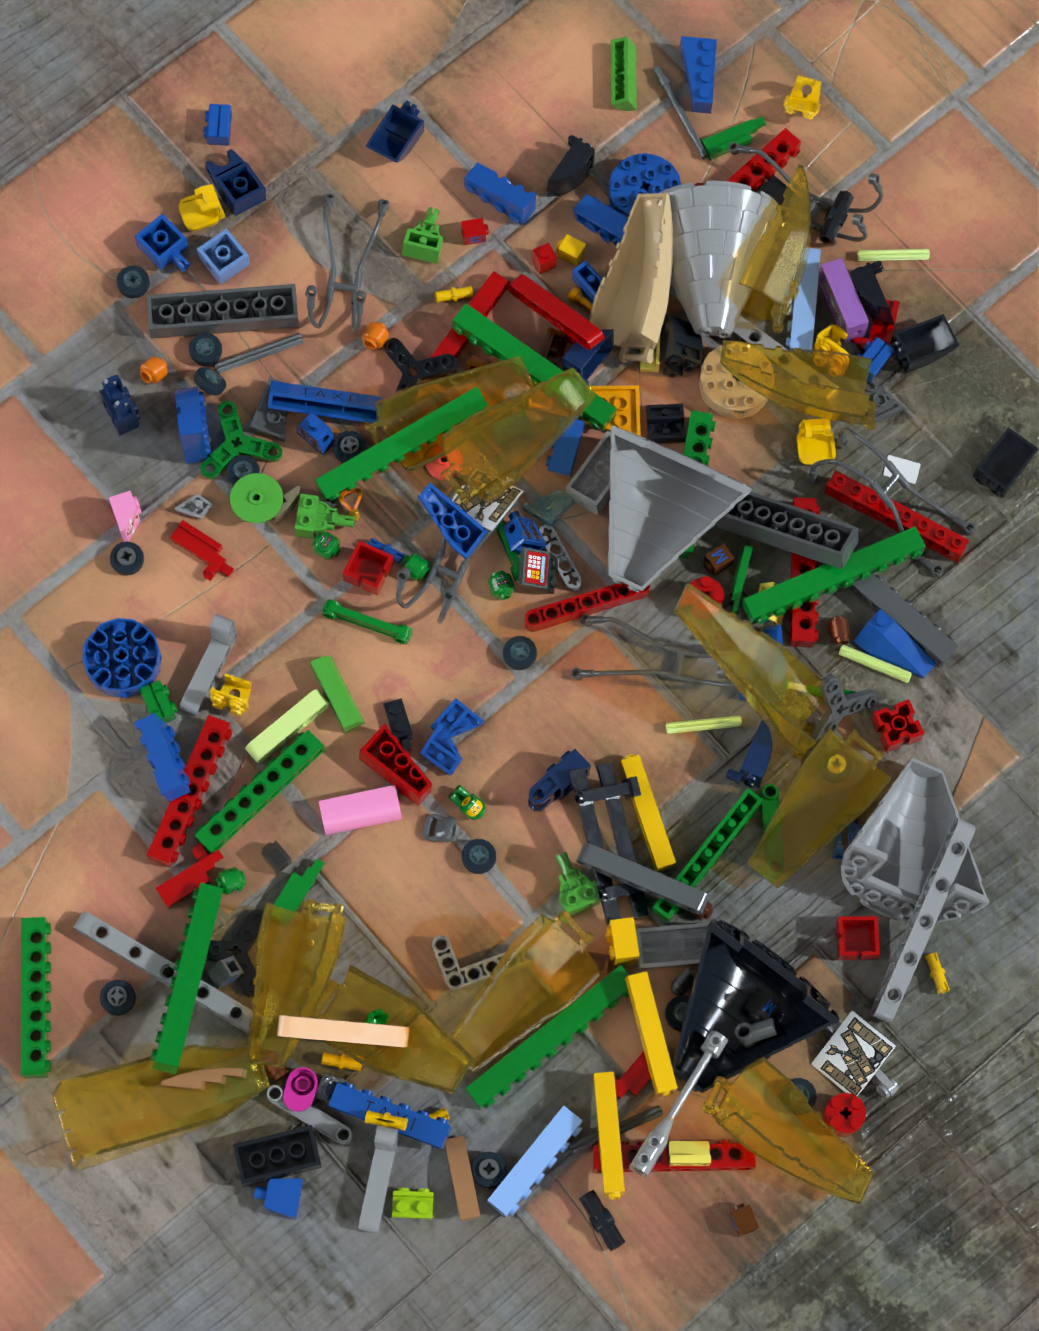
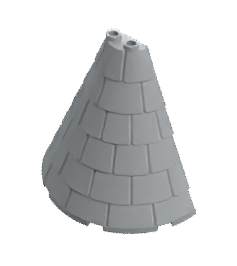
M706 181V185L695 186L691 182L666 189L660 193H667L669 195L672 211L673 266L671 284L696 334L719 336L720 338L731 337L739 316L757 281V277L781 231L783 224L781 208L765 192L751 191V186L735 182Z
M612 425L610 429L608 575L612 577L611 581L620 585L624 582L629 585V589L639 592V590H644L664 569L678 559L679 555L693 545L699 537L746 497L752 488L683 454Z
M910 758L898 778L879 802L877 808L846 849L841 864L843 883L850 894L861 898V904L870 910L897 920H903V917H911L953 820L959 818L958 810L942 770L917 759ZM954 843L951 847L953 853L958 848L957 843ZM969 847L936 923L960 919L961 914L969 911L974 914L989 904V899L981 883L982 878ZM941 879L936 882V889L941 887ZM922 916L919 922L925 923L926 917Z

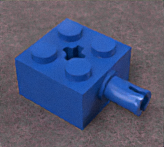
M163 214L135 235L137 247L160 270L172 261L182 272L190 267V262L181 255L189 248L187 238Z

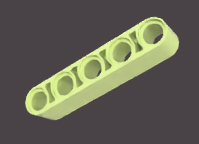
M317 689L313 690L246 746L245 750L258 764L263 762L324 712L330 703Z

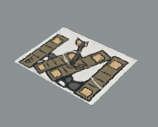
M475 469L468 478L466 485H462L452 501L480 525L493 531L523 493V490Z
M851 1011L811 1065L845 1093L858 1096L896 1046L855 1012Z

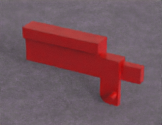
M885 299L895 324L900 301ZM874 318L869 339L856 337L853 340L852 347L863 349L869 340L873 342L876 337L884 341L885 344L890 345L894 325L885 324Z
M184 520L179 523L170 539L208 564L203 571L204 578L211 582L218 571L230 577L234 568L226 564V559L219 555L223 549L222 545Z
M201 843L193 848V855L198 862L156 887V891L167 908L191 895L194 889H199L200 883L209 884L211 882L206 873L214 869V864L224 858L219 849L208 855Z
M644 1051L619 1081L615 1078L616 1099H621L627 1091L636 1097L650 1081L651 1076Z

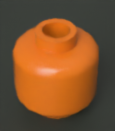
M381 322L369 323L361 335L363 344L371 350L382 348L389 337L386 326Z
M155 356L150 357L140 367V376L146 383L157 384L168 373L165 360Z

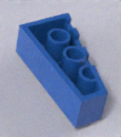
M681 36L680 52L683 58L682 62L685 68L693 112L711 114L717 39Z
M478 162L464 178V187L468 192L478 195L484 203L491 204L499 213L509 216V219L514 223H519L523 226L536 209V193L532 191L530 193L525 192L523 186L519 184L517 186L512 185L508 178L504 176L499 178L495 171Z
M586 194L573 209L576 221L594 234L598 232L605 242L609 243L611 241L617 246V243H621L625 232L623 229L629 219L628 216L615 211L610 205L606 206L598 198H592Z
M155 713L134 722L135 728L139 729L143 735L140 737L142 745L150 753L146 755L152 768L156 769L153 771L161 795L171 802L189 793L188 784H190V780L186 773H184L183 768H185V764L178 753L180 752V747L174 740L176 734L171 725L168 726Z

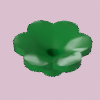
M382 1009L372 1010L367 1014V1019L364 1023L386 1025L389 1015Z

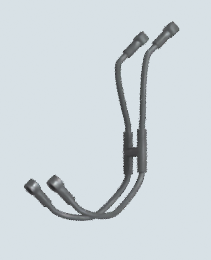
M737 142L729 144L728 149L732 155L739 153L761 155L799 195L810 200L804 215L794 209L779 207L782 212L789 213L790 216L816 231H821V224L810 218L816 204L827 210L831 207L830 203L803 188H799L778 164L763 151L752 149V147L740 146ZM871 173L868 179L869 184L873 185L879 194L875 203L868 208H849L847 213H868L880 204L883 199V188L879 182V174ZM854 214L852 218L853 225H857L859 231L863 234L862 237H853L838 233L836 237L854 242L866 240L868 234L863 222L864 216Z
M327 193L324 195L323 206L324 226L331 261L326 294L327 303L323 315L317 324L313 317V309L315 308V297L318 290L314 285H309L305 292L307 296L308 317L315 328H321L328 315L331 302H333L334 289L353 291L351 329L355 333L361 324L363 305L366 299V293L360 291L361 270L382 219L385 216V212L389 209V201L384 199L378 201V219L359 262L357 271H355L354 284L335 282L337 269L328 221V211L331 205L334 204L335 196Z
M842 428L835 445L843 449L848 442L846 439V433H848L875 453L892 474L882 488L876 480L836 459L817 461L810 468V475L807 481L813 485L820 477L817 474L816 467L823 464H836L868 481L880 499L888 508H891L900 533L904 529L899 514L894 506V502L887 495L897 481L904 489H907L938 512L951 519L954 524L964 529L966 535L971 536L975 533L976 526L974 523H967L959 517L953 516L910 487L909 482L892 461H889L872 444L851 429ZM971 527L973 528V530L969 531L967 530V528ZM915 558L922 566L930 570L934 577L942 576L943 567L941 565H935L925 558ZM939 569L941 572L936 573L934 570Z
M458 473L456 482L449 493V499L453 500L454 493L462 485H466L468 480L467 474ZM520 498L516 500V502L512 505V507L508 510L507 513H509L513 507L518 506ZM487 531L470 556L461 562L457 572L440 565L445 554L447 542L445 537L442 536L441 549L438 550L425 578L426 582L407 604L401 600V591H403L405 582L410 576V570L402 567L397 573L396 600L399 606L406 609L414 604L425 592L429 584L432 583L436 572H439L454 579L451 587L446 588L443 593L442 611L437 619V622L441 624L450 608L451 601L456 596L457 589L469 565V560L493 531Z
M584 614L580 618V622L586 627L604 622L616 623L656 647L676 654L674 672L664 669L594 671L581 670L575 667L571 671V677L577 681L585 677L604 675L659 674L662 677L691 684L698 683L720 687H738L740 685L736 677L729 672L727 666L718 667L717 676L718 678H725L729 682L703 680L681 673L684 656L712 658L739 653L746 645L747 634L737 625L735 619H726L725 629L727 631H734L742 636V642L738 648L722 652L698 653V651L674 645H663L636 628L613 617Z

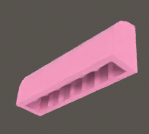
M395 785L319 801L325 835L402 819Z

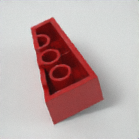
M384 723L360 749L359 759L388 783L395 785L397 790L419 806L431 793L432 783L419 766L413 762L409 753L403 749L398 739L392 735L388 726Z

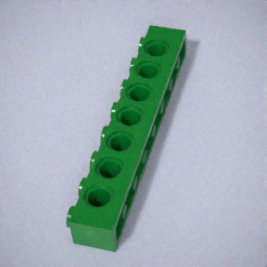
M691 410L683 455L708 466L710 455H706L707 449H711L713 438H709L710 432H714L716 421H712L713 414ZM703 431L705 434L698 435L696 432ZM700 448L702 451L698 453L693 449ZM694 544L678 557L688 559L689 552L693 553Z
M309 730L305 733H299L291 746H285L277 759L273 758L270 760L263 772L259 771L256 773L249 785L245 784L238 791L239 794L234 799L230 798L224 804L225 807L220 812L216 811L206 825L202 824L196 830V841L199 844L201 843L209 854L222 848L325 751L324 744ZM303 748L306 750V753L298 755L296 751ZM289 761L292 763L290 768L282 767L284 762ZM270 775H277L278 779L272 782L268 780V777ZM256 788H263L264 792L256 795L254 790ZM243 801L250 803L247 808L240 807V803ZM233 814L236 817L233 821L225 820L226 816ZM218 827L222 829L217 835L211 833L213 828Z
M747 788L675 880L696 888L761 807L764 799ZM659 899L653 906L652 913L668 924L681 907Z
M46 917L21 918V1076L23 1079L48 1078V1072H51V1060H48V1052H51V1040H48V1032H51V1020H48V1013H51V1001H48V993H51V981H48V974L51 973V962H48V954H51V942H48V935H51V923H48ZM35 935L42 936L38 943L32 942V938ZM40 954L42 956L39 962H32L34 955ZM41 974V979L38 982H33V975ZM40 993L41 999L37 1002L32 1001V996ZM41 1013L40 1020L32 1021L33 1014ZM34 1033H41V1038L38 1041H32L31 1038ZM40 1052L41 1058L38 1061H32V1055Z

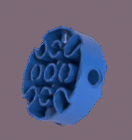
M648 153L631 155L619 162L612 171L608 188L610 206L620 214L624 213L629 217L638 194H658L671 187L681 185L679 173L670 162L660 156Z
M116 618L99 625L91 633L90 637L87 638L82 657L88 678L94 686L111 697L121 698L140 694L139 689L153 683L160 673L162 659L154 634L146 626L141 625L140 622L124 618Z

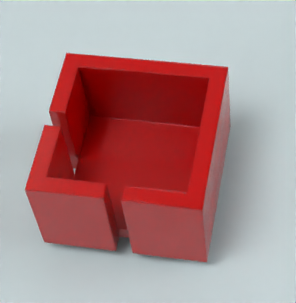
M359 541L343 571V581L357 587L361 584L363 590L378 596L385 578H387L394 565V556Z
M878 916L837 918L836 939H839L837 941V960H856L857 956H859V960L878 959L880 956Z

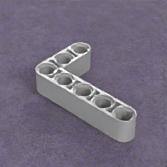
M215 614L211 621L210 633L212 639L179 706L180 709L196 716L200 714L209 696L210 689L214 686L237 638L235 621L219 614Z
M438 935L432 942L433 953L447 989L452 993L461 992L531 966L538 958L536 946L526 944L460 969L451 943L446 936ZM444 942L447 946L445 949L439 950L436 948V944ZM532 951L535 956L528 959L524 956V953ZM507 958H514L516 963L512 966L507 965L505 962ZM451 960L454 964L451 968H445L442 965L443 962ZM493 964L498 969L492 973L487 970V966ZM475 971L479 974V977L473 980L469 978L468 974ZM457 978L461 983L458 986H452L449 982L451 979Z
M379 1125L377 1127L374 1141L375 1151L359 1220V1230L373 1233L379 1232L399 1139L398 1129Z

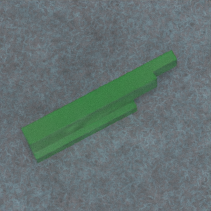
M763 117L751 119L702 139V144L708 153L709 159L712 160L729 153L728 146L732 142H737L740 146L751 144L753 139L751 134L756 133L759 128L766 126V122Z
M745 545L744 550L740 551L729 595L732 596L730 604H734L731 613L733 615L737 613L753 547Z
M316 858L312 867H308L303 876L293 872L267 916L287 927L325 863Z

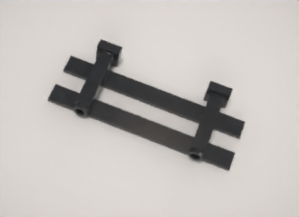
M612 763L598 765L596 767L601 788L590 790L585 768L569 771L575 793L574 800L578 805L586 842L604 849L593 802L605 800L618 856L636 863L620 797L625 796V799L628 800L641 795L637 776L622 780L621 784H617ZM594 871L598 887V898L601 900L606 925L610 923V920L621 919L616 899L618 897L628 895L634 918L649 915L644 891L625 883L613 886L611 877Z

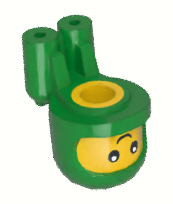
M458 785L455 788V792L450 793L448 796L456 806L460 807V811L471 820H478L485 814V803L475 794H470L461 785Z

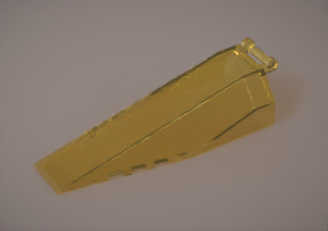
M686 584L674 612L773 734L794 752L793 754L796 758H804L806 750L816 745V741L810 737L815 727L807 721V718L824 702L820 690L822 678L781 643L762 631L757 632L751 628L752 624L749 622L744 623L737 619L735 613H728L722 609L720 603L712 600L691 584Z

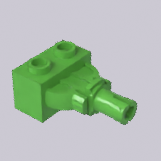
M433 207L428 208L423 227L420 220L418 226L413 229H407L403 242V256L438 264L442 251L443 237L439 234L440 226L436 225L435 228L439 214L437 208L434 209L433 215Z
M300 494L295 523L296 537L315 539V533H323L326 530L334 531V527L337 526L354 528L355 516L338 514L337 508H331L325 502L320 501L319 496Z
M567 852L562 853V856L561 854L557 855L555 858L563 872V876L561 874L558 877L561 882L558 902L565 918L600 905L601 900L598 898L596 881L591 882L586 875L582 874L580 868L575 870Z

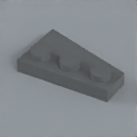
M855 372L845 376V383L872 425L904 410L905 407L900 403L897 404L888 392H883L874 380L868 382Z
M269 377L250 429L285 441L286 411L268 408L271 381H281Z

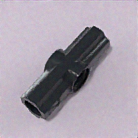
M840 191L837 194L833 206L830 207L824 218L825 223L818 235L821 242L832 244L839 229L845 223L848 216L847 212L854 199L850 192Z
M594 1189L580 1197L579 1201L589 1215L593 1228L601 1235L610 1252L623 1245L625 1240L617 1229L613 1216L603 1206Z

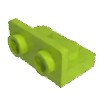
M397 1188V1191H393L392 1218L433 1219L434 1192H430V1189L418 1188L417 1192L409 1191V1188Z

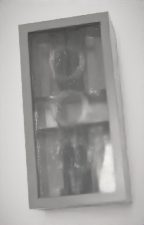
M609 431L605 433L565 488L568 499L596 515L601 513L610 500L611 432Z
M710 922L637 928L636 935L640 955L638 970L699 965Z

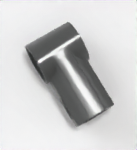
M769 1018L754 1024L741 1023L735 1028V1035L744 1048H751L757 1041L776 1036L777 1029L773 1019Z

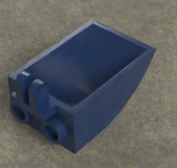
M408 100L405 101L401 108L392 104L365 147L396 163L402 161L410 153L424 132V120L417 117L420 113L417 110V105L412 104L410 106Z
M614 329L601 330L604 339L591 350H587L575 342L563 357V371L589 389L588 379L614 348Z
M764 718L761 720L740 772L733 769L727 771L726 778L735 782V784L739 785L740 781H743L750 788H759L773 748L772 735Z

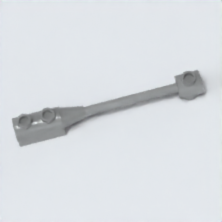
M710 1031L701 1046L704 1055L667 1116L649 1132L631 1162L629 1169L641 1177L647 1179L667 1146V1139L673 1125V1120L711 1057L718 1058L727 1044V1038L719 1032Z

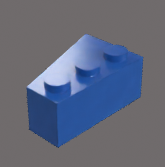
M562 416V419H558L555 429L558 430L557 437H553L550 447L553 448L551 456L548 455L545 465L548 466V471L568 477L571 476L578 447L581 443L583 429L585 430L586 427L584 421L567 416Z

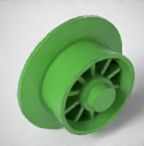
M261 473L248 474L239 479L233 486L230 494V503L234 513L240 519L249 523H263L274 518L280 511L283 504V492L278 482L272 477Z

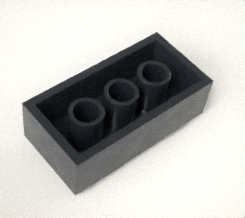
M312 1125L233 1144L243 1187L267 1182L269 1179H280L322 1168Z

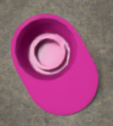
M307 1067L297 1068L290 1073L287 1079L283 1099L286 1106L292 1111H305L313 1103L318 1079L311 1069Z

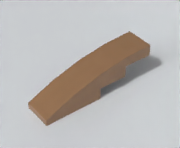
M240 1068L198 1070L163 1080L161 1085L205 1091V1083L225 1085L226 1077L246 1079L247 1070Z
M464 1136L447 1139L445 1148L460 1220L466 1221L480 1218Z

